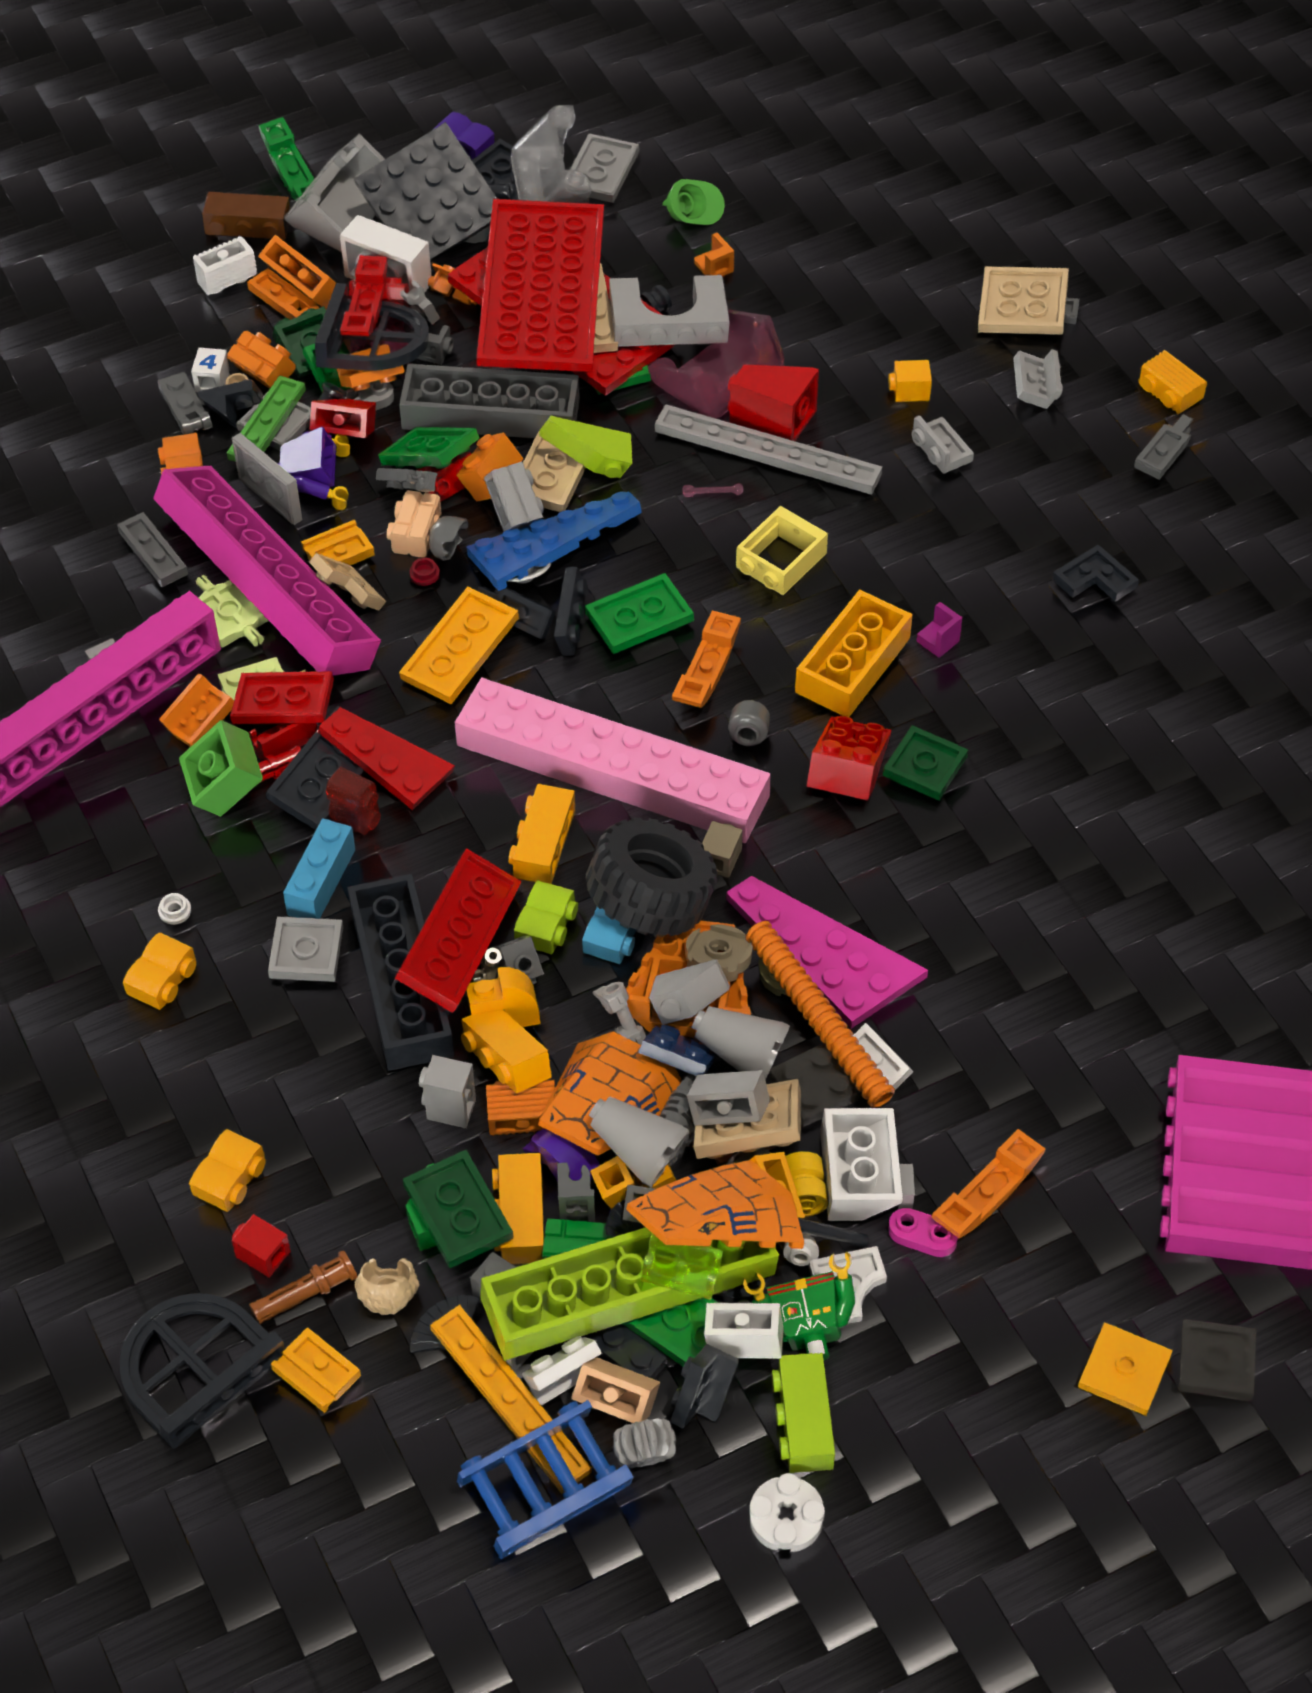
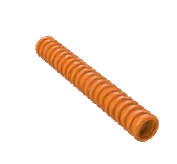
M762 921L752 926L746 934L747 942H751L753 950L757 951V955L760 959H763L762 962L765 966H768V970L771 974H774V978L780 982V986L786 989L785 993L791 997V1001L797 1005V1009L803 1013V1017L809 1020L808 1024L815 1028L814 1032L820 1036V1040L826 1044V1048L832 1052V1056L844 1068L846 1075H850L852 1083H856L857 1090L862 1091V1096L868 1100L869 1106L875 1108L887 1103L895 1093V1088L889 1085V1080L883 1076V1072L877 1068V1064L871 1060V1056L865 1052V1048L859 1045V1040L853 1037V1032L847 1029V1024L841 1021V1016L835 1013V1008L829 1005V1000L824 997L821 990H818L817 984L812 982L811 976L806 974L807 971L804 967H801L799 960L795 959V955L792 951H789V947L783 944L784 940L778 936V932L772 928V924L769 921Z

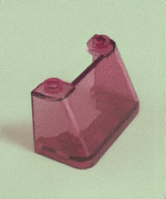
M728 310V343L711 344L679 369L668 358L657 359L648 366L653 382L697 413L715 419L721 417L728 411L727 406L730 400L729 380L733 374L739 372L744 364L783 366L784 354L771 316Z

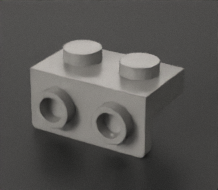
M1052 349L1044 359L1019 350L1013 358L1017 399L1047 409L1054 400L1060 397L1063 389L1060 378L1058 351Z
M921 416L914 418L911 433L914 443L925 451L930 462L933 465L936 464L943 474L973 461L974 453L943 417L928 423Z

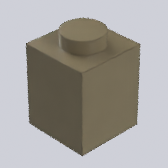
M712 821L702 844L704 845V850L710 852L718 875L729 878L742 850L743 830L731 824Z

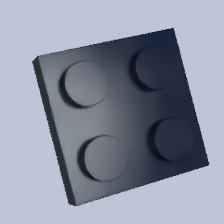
M668 1025L655 1026L643 1040L639 1050L640 1054L695 1076L706 1074L717 1056L716 1053L695 1037L689 1039L681 1036L678 1029Z

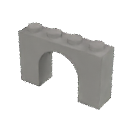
M722 275L694 276L692 295L694 306L683 314L673 316L654 313L644 306L640 298L638 278L610 279L609 302L615 342L618 341V347L728 343L729 316Z

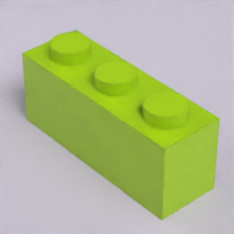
M823 1353L784 1355L782 1358H779L778 1370H772L773 1391L780 1392L781 1403H776L777 1426L784 1425L785 1437L779 1438L781 1460H788L789 1473L833 1470L835 1449Z

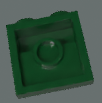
M324 306L316 310L315 308H310L291 320L290 318H285L279 321L273 328L272 338L276 345H281L291 353L289 359L296 365L294 371L298 378L312 374L303 354V349L315 343L326 312ZM343 341L341 350L346 354H350Z

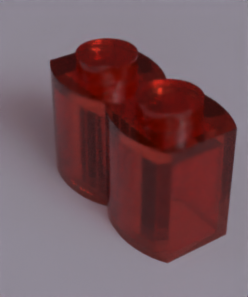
M340 766L328 780L326 795L330 801V818L338 823L351 826L354 831L366 835L370 829L373 830L377 826L381 816L377 803L378 793H376V785L373 781Z

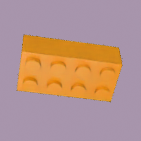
M859 589L796 668L795 693L842 716L850 717L910 639L912 614Z

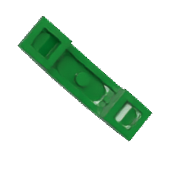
M281 117L259 125V131L279 176L291 196L297 201L314 178L294 144V135L285 119Z

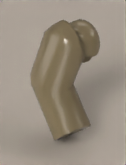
M489 948L485 952L481 969H477L472 977L474 982L495 979L502 957L500 950Z

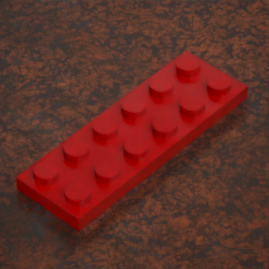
M466 848L397 972L395 979L453 1013L459 1005L522 881Z

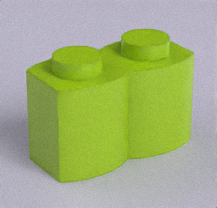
M537 880L530 892L526 906L521 911L515 925L514 938L531 936L536 950L553 954L557 946L563 945L567 933L565 926L569 920L573 921L578 911V902H575L574 890Z

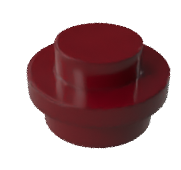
M419 558L414 561L410 568V578L417 585H431L440 576L438 565L430 558Z

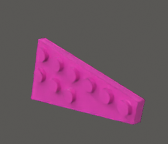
M753 876L726 892V900L751 926L762 921H769L772 924V928L784 940L783 944L789 947V951H792L795 959H798L801 967H804L807 971L806 974L811 976L812 982L817 984L818 990H821L824 997L829 1000V1005L835 1008V1013H838L851 1029L927 978L928 970Z

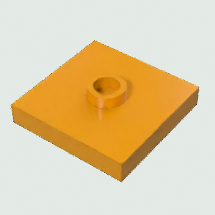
M1104 1322L1079 1381L1078 1388L1147 1416L1173 1350Z

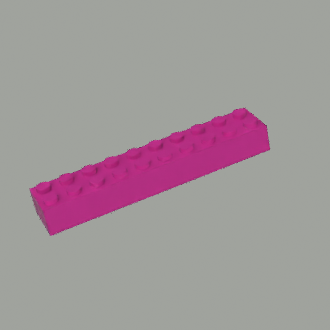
M212 466L163 469L153 499L179 525L180 529L202 549L212 562L221 569L229 580L240 589L246 598L259 609L263 616L278 629L280 634L297 649L298 653L315 668L316 672L332 671L333 675L370 670L381 640L326 583L316 576V573Z
M188 591L180 598L173 600L171 604L157 614L150 616L147 621L134 630L127 632L111 646L100 651L91 660L77 667L68 676L51 685L49 689L35 699L28 701L12 715L0 721V807L218 653L221 647L214 611L191 591Z

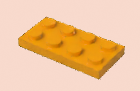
M467 587L400 670V679L452 704L519 619L518 610Z

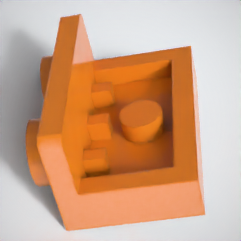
M383 344L380 345L377 355L390 353L389 346ZM371 348L352 353L351 355L369 356ZM403 365L377 371L337 369L341 386L353 387L354 391L370 388V382L380 380V383L397 380L396 375L405 372Z
M197 674L160 717V722L176 738L191 747L220 720L223 721L232 710L234 700L214 687L203 675Z

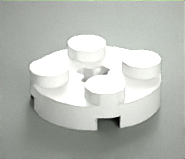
M787 1473L778 1478L770 1479L756 1490L750 1502L751 1529L756 1538L770 1549L777 1551L778 1548L790 1549V1552L803 1550L810 1546L821 1532L825 1513L822 1499L812 1485L799 1479L794 1474ZM790 1507L794 1509L793 1515L795 1519L791 1521L786 1517L780 1520L778 1518L780 1508Z

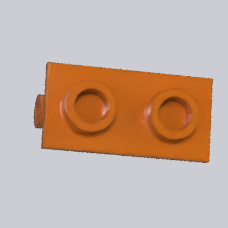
M432 264L436 272L435 276H430L428 280V286L431 287L432 291L449 297L454 288L456 290L452 295L453 299L467 305L471 303L477 305L475 301L448 283L447 274L454 270L453 267Z

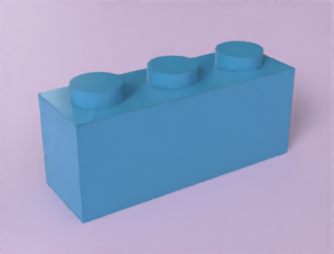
M322 818L283 892L288 916L295 918H321L355 852L353 829L351 826Z

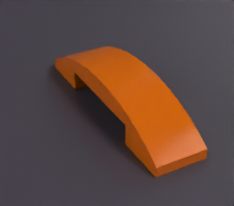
M712 610L702 631V641L686 675H681L672 694L673 701L699 708L705 705L724 671L739 630L741 618Z
M1017 1129L997 1149L995 1158L958 1195L954 1192L932 1214V1218L956 1237L961 1238L984 1222L1014 1192L1043 1156L1045 1148Z

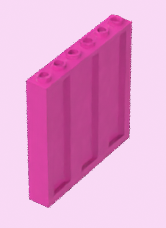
M1179 1055L1176 1068H1169L1167 1083L1168 1088H1173V1097L1168 1096L1166 1117H1172V1126L1166 1127L1164 1142L1165 1146L1170 1147V1156L1165 1155L1163 1176L1169 1177V1186H1163L1161 1206L1167 1207V1216H1162L1160 1225V1237L1166 1238L1165 1251L1312 1270V1071Z

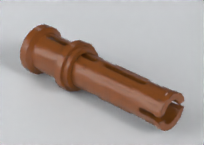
M345 1251L338 1252V1257L321 1266L313 1265L312 1269L309 1270V1274L270 1293L262 1299L250 1303L249 1306L257 1322L262 1324L275 1315L296 1306L318 1293L327 1295L331 1292V1288L348 1279L356 1280V1271Z

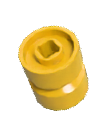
M796 1152L785 1156L805 1217L824 1211L829 1203L826 1185L823 1182L825 1176L822 1158L812 1152Z

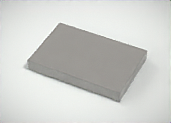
M588 134L562 184L563 192L614 203L639 153V144Z
M239 433L234 436L232 442L239 480L291 524L296 525L302 521L296 479L243 434Z

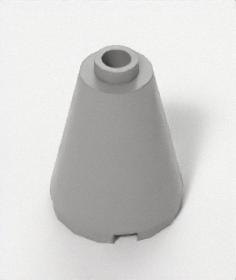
M708 1006L706 1012L699 1010L691 1028L697 1030L694 1036L696 1039L737 1071L763 1070L766 1079L790 1025L780 1021Z
M611 1096L606 1101L600 1098L588 1115L593 1118L590 1126L637 1178L649 1188L662 1175L666 1165L676 1155L689 1134V1130L683 1125Z

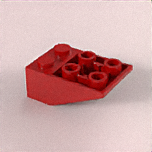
M831 716L812 751L806 786L868 800L874 789L892 730L885 729L877 723L863 724L854 722L853 719L846 716Z

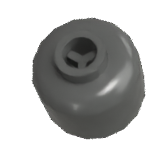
M745 700L737 703L731 711L728 724L729 735L733 741L747 747L761 744L766 739L769 730V711L763 704L757 701Z

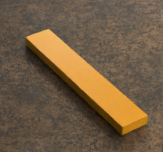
M460 1305L430 1325L434 1335L518 1439L553 1420ZM562 1431L551 1436L577 1483L591 1473V1466ZM538 1444L528 1449L527 1451L561 1494H563L565 1491Z

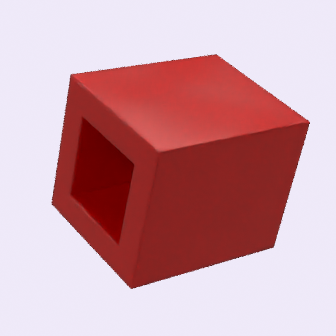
M254 1214L246 1223H242L237 1227L232 1237L236 1258L269 1278L291 1252L287 1234Z

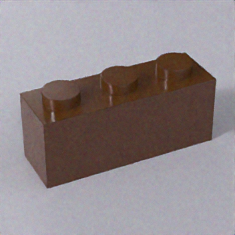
M208 192L202 212L205 234L269 239L276 235L280 239L286 240L290 224L284 217L290 210L289 197Z

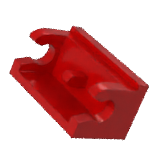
M280 723L258 736L255 728L248 733L255 754L261 761H264L267 755L272 754L276 756L297 745L301 747L306 744L317 731V724Z

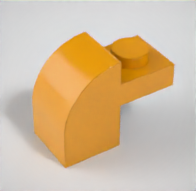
M499 967L497 968L499 978L469 983L466 990L471 1015L504 1010L522 1027L541 1024L534 986L531 979L524 972L515 968Z
M618 1156L590 1171L603 1200L611 1209L618 1202L625 1200L627 1184L648 1187L637 1178ZM669 1164L666 1165L664 1172L651 1188L658 1189L677 1181Z

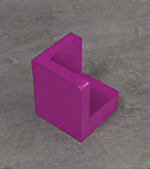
M939 602L935 606L934 620L917 634L916 642L940 658L960 641L962 617Z

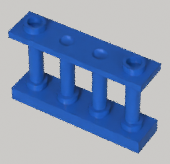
M589 1400L580 1405L577 1401L569 1403L557 1412L559 1417L484 1459L477 1455L461 1465L462 1471L458 1473L457 1478L459 1486L462 1487L471 1481L474 1482L500 1528L498 1531L499 1537L496 1538L494 1548L500 1559L630 1486L633 1475L625 1464L617 1470L614 1465H609L583 1418L589 1415L592 1408ZM569 1426L597 1473L595 1476L597 1481L585 1488L582 1483L578 1484L551 1438V1436ZM537 1444L565 1491L563 1494L564 1500L554 1506L550 1502L546 1503L519 1457V1454ZM503 1463L507 1464L533 1510L530 1513L532 1518L520 1525L517 1520H512L486 1474Z

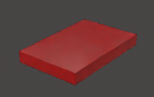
M332 671L241 673L230 714L232 724L323 723L334 682Z

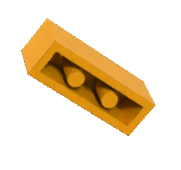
M537 784L534 795H529L525 807L527 816L525 821L520 820L517 830V839L519 841L517 846L512 845L508 862L513 865L515 878L532 882L539 880L552 884L575 813V791Z
M504 1010L474 1014L462 1019L464 1033L461 1034V1040L465 1049L468 1052H473L485 1068L489 1067L496 1074L498 1080L502 1084H507L516 1094L552 1078L548 1050Z
M540 1153L498 1155L499 1168L492 1169L493 1190L499 1189V1199H495L513 1230L514 1239L495 1247L494 1251H501L502 1258L511 1264H525L542 1260L544 1224Z

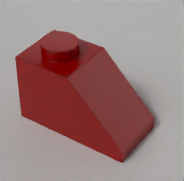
M355 399L314 400L311 402L310 430L313 431L323 426L327 433L366 438L375 429L376 402Z

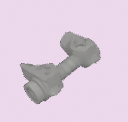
M614 982L593 991L592 994L600 1000L602 1006H604L609 1014L617 1013L622 1026L615 1028L614 1032L642 1045L646 1034L643 1027L636 1025L627 1006L629 995L623 982Z

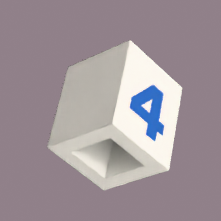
M198 348L191 371L195 392L226 384V379L230 372L227 350Z

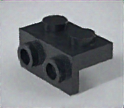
M706 1344L695 1358L690 1356L681 1372V1377L685 1378L683 1386L678 1387L670 1404L671 1407L675 1408L670 1422L684 1428L696 1413L716 1421L720 1417L739 1360L709 1344Z

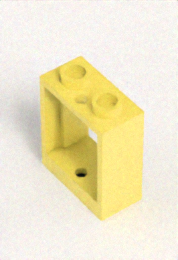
M780 506L737 546L736 568L740 569L742 573L762 582L767 588L784 595L827 554L828 533ZM778 536L803 550L784 571L758 556Z

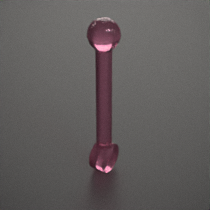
M739 483L730 487L694 488L692 485H685L682 489L685 497L701 493L727 492L740 495L744 490L743 486Z

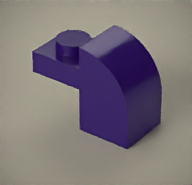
M542 1129L535 1133L531 1138L532 1141L523 1148L525 1154L540 1153L541 1163L549 1167L557 1182V1163L568 1164L570 1170L569 1178L573 1181L582 1178V1165L589 1169V1173L592 1169L600 1166L593 1153L547 1129Z

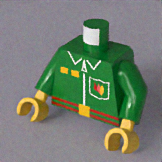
M845 1252V1259L847 1261L845 1267H839L835 1264V1255L833 1253L829 1258L831 1272L767 1287L768 1294L763 1292L765 1281L761 1274L757 1273L761 1281L757 1289H750L747 1286L746 1279L744 1278L743 1280L746 1292L754 1296L752 1303H780L783 1321V1342H789L791 1349L795 1351L806 1349V1354L823 1353V1361L829 1358L827 1343L841 1338V1328L848 1324L855 1306L852 1275L848 1274L847 1271L852 1264V1257L848 1252Z

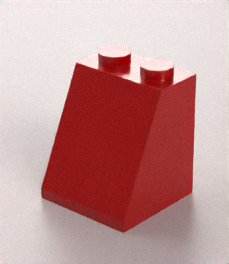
M744 364L737 374L731 376L728 383L730 400L727 410L730 411V423L796 441L817 411L819 369L814 367Z

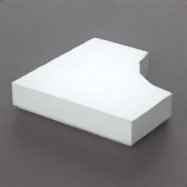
M877 1246L848 1252L852 1257V1264L847 1271L848 1274L852 1275L855 1294V1306L848 1324L862 1321V1303L865 1296L874 1287L885 1283L887 1280ZM845 1253L835 1255L834 1261L837 1266H846ZM830 1256L811 1260L808 1266L811 1276L832 1271L829 1266Z

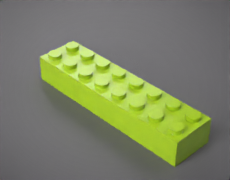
M645 1227L481 1278L480 1298L505 1361L571 1340L578 1336H584L743 1285L744 1278L747 1283L760 1280L757 1273L761 1274L763 1278L775 1275L779 1254L776 1247L761 1248L759 1241H742L741 1247H728L721 1240H712L711 1246L665 1245Z

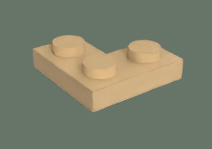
M315 553L309 563L317 570L316 576L328 585H331L332 582L336 583L343 590L349 591L353 595L351 600L363 609L370 607L379 611L386 601L352 566Z

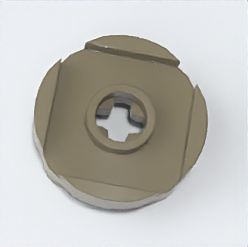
M716 924L710 925V930L700 933L701 928L693 931L686 941L685 956L687 967L717 959L728 982L736 980L738 974L749 967L752 960V944L746 941V934L741 930L728 925Z

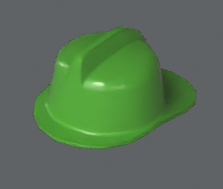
M682 179L674 183L667 199L663 201V206H667V210L673 219L679 222L710 225L717 222L723 215L725 206L723 196L716 186L705 181Z

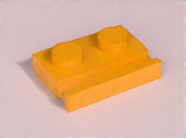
M355 520L301 541L302 550L306 552L309 560L312 559L315 553L342 563L353 565L375 555L374 547L361 528H358Z
M308 1327L282 1352L283 1355L277 1361L274 1360L271 1363L272 1370L324 1413L334 1400L337 1401L361 1377L359 1368Z

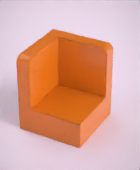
M718 233L712 234V250L696 256L694 264L705 276H724L734 271V250Z

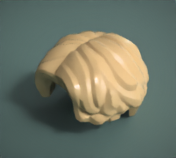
M372 1258L362 1266L360 1274H358L355 1281L358 1299L371 1312L380 1313L381 1315L395 1314L403 1309L419 1287L413 1265L406 1258L398 1261L396 1269H382L376 1265V1260Z

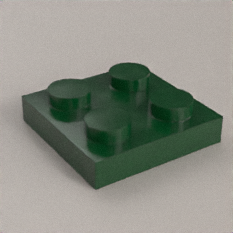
M912 725L884 766L883 776L936 800H940L968 756V749Z

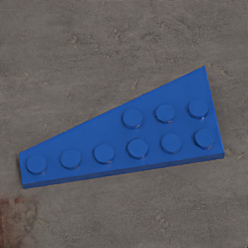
M629 491L613 494L611 498L588 502L584 507L562 511L555 517L546 520H535L530 525L519 529H508L499 536L479 539L475 544L466 546L468 557L494 587L501 591L507 587L506 581L515 576L521 580L523 577L528 576V569L534 566L544 567L577 549L579 541L588 537V539L593 540L600 536L599 530L602 528L616 527L642 513L641 505Z

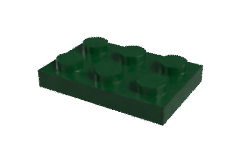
M467 1150L403 1178V1185L449 1269L514 1239L513 1230Z

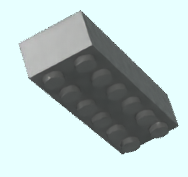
M408 364L399 404L402 429L412 430L415 427L476 428L477 433L480 435H495L504 432L509 437L536 438L539 430L550 416L572 421L577 420L580 401L579 375Z

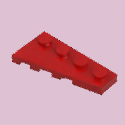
M341 707L319 725V734L411 810L419 805L452 774L455 765Z

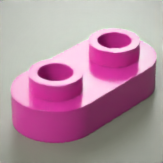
M902 1208L895 1211L890 1217L889 1235L894 1242L935 1257L948 1256L956 1249L958 1237L935 1221L932 1215L910 1208ZM909 1221L912 1225L904 1226L901 1222ZM942 1232L946 1236L940 1238L937 1237L935 1233Z

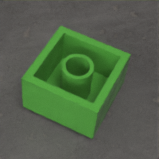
M222 720L179 757L192 804L220 817L263 780L249 733Z

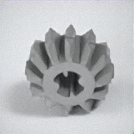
M657 1418L624 1425L623 1428H618L614 1432L613 1448L620 1466L626 1464L627 1467L634 1468L654 1465L658 1462H664L675 1454V1433L671 1428L670 1421Z

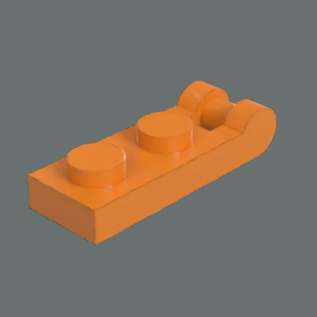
M269 268L247 281L249 291L286 318H290V320L300 316L310 308H315V310L319 308L313 300Z

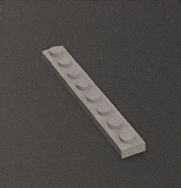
M666 404L655 422V432L868 494L873 493L882 475V466Z

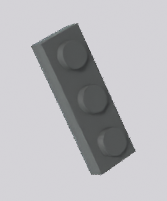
M144 512L117 524L121 536L161 587L188 575L187 566Z

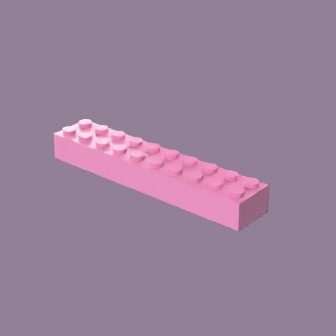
M484 678L480 679L455 721L456 741L459 747L705 830L709 829L712 821L731 824L743 830V843L747 842L770 797L771 773Z

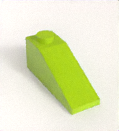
M550 416L539 430L541 438L594 473L603 474L610 478H621L632 464L631 434L554 416Z

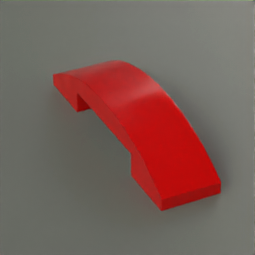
M359 256L355 271L356 284L349 311H345L340 329L341 335L370 336L374 331L384 295L388 264L387 257Z

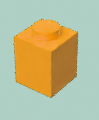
M929 360L894 362V373H889L888 382L889 390H894L896 402L930 401L932 379Z

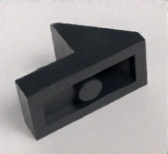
M252 379L198 391V397L209 410L235 428H237L236 409L249 408L254 404L261 403L263 400L262 391Z

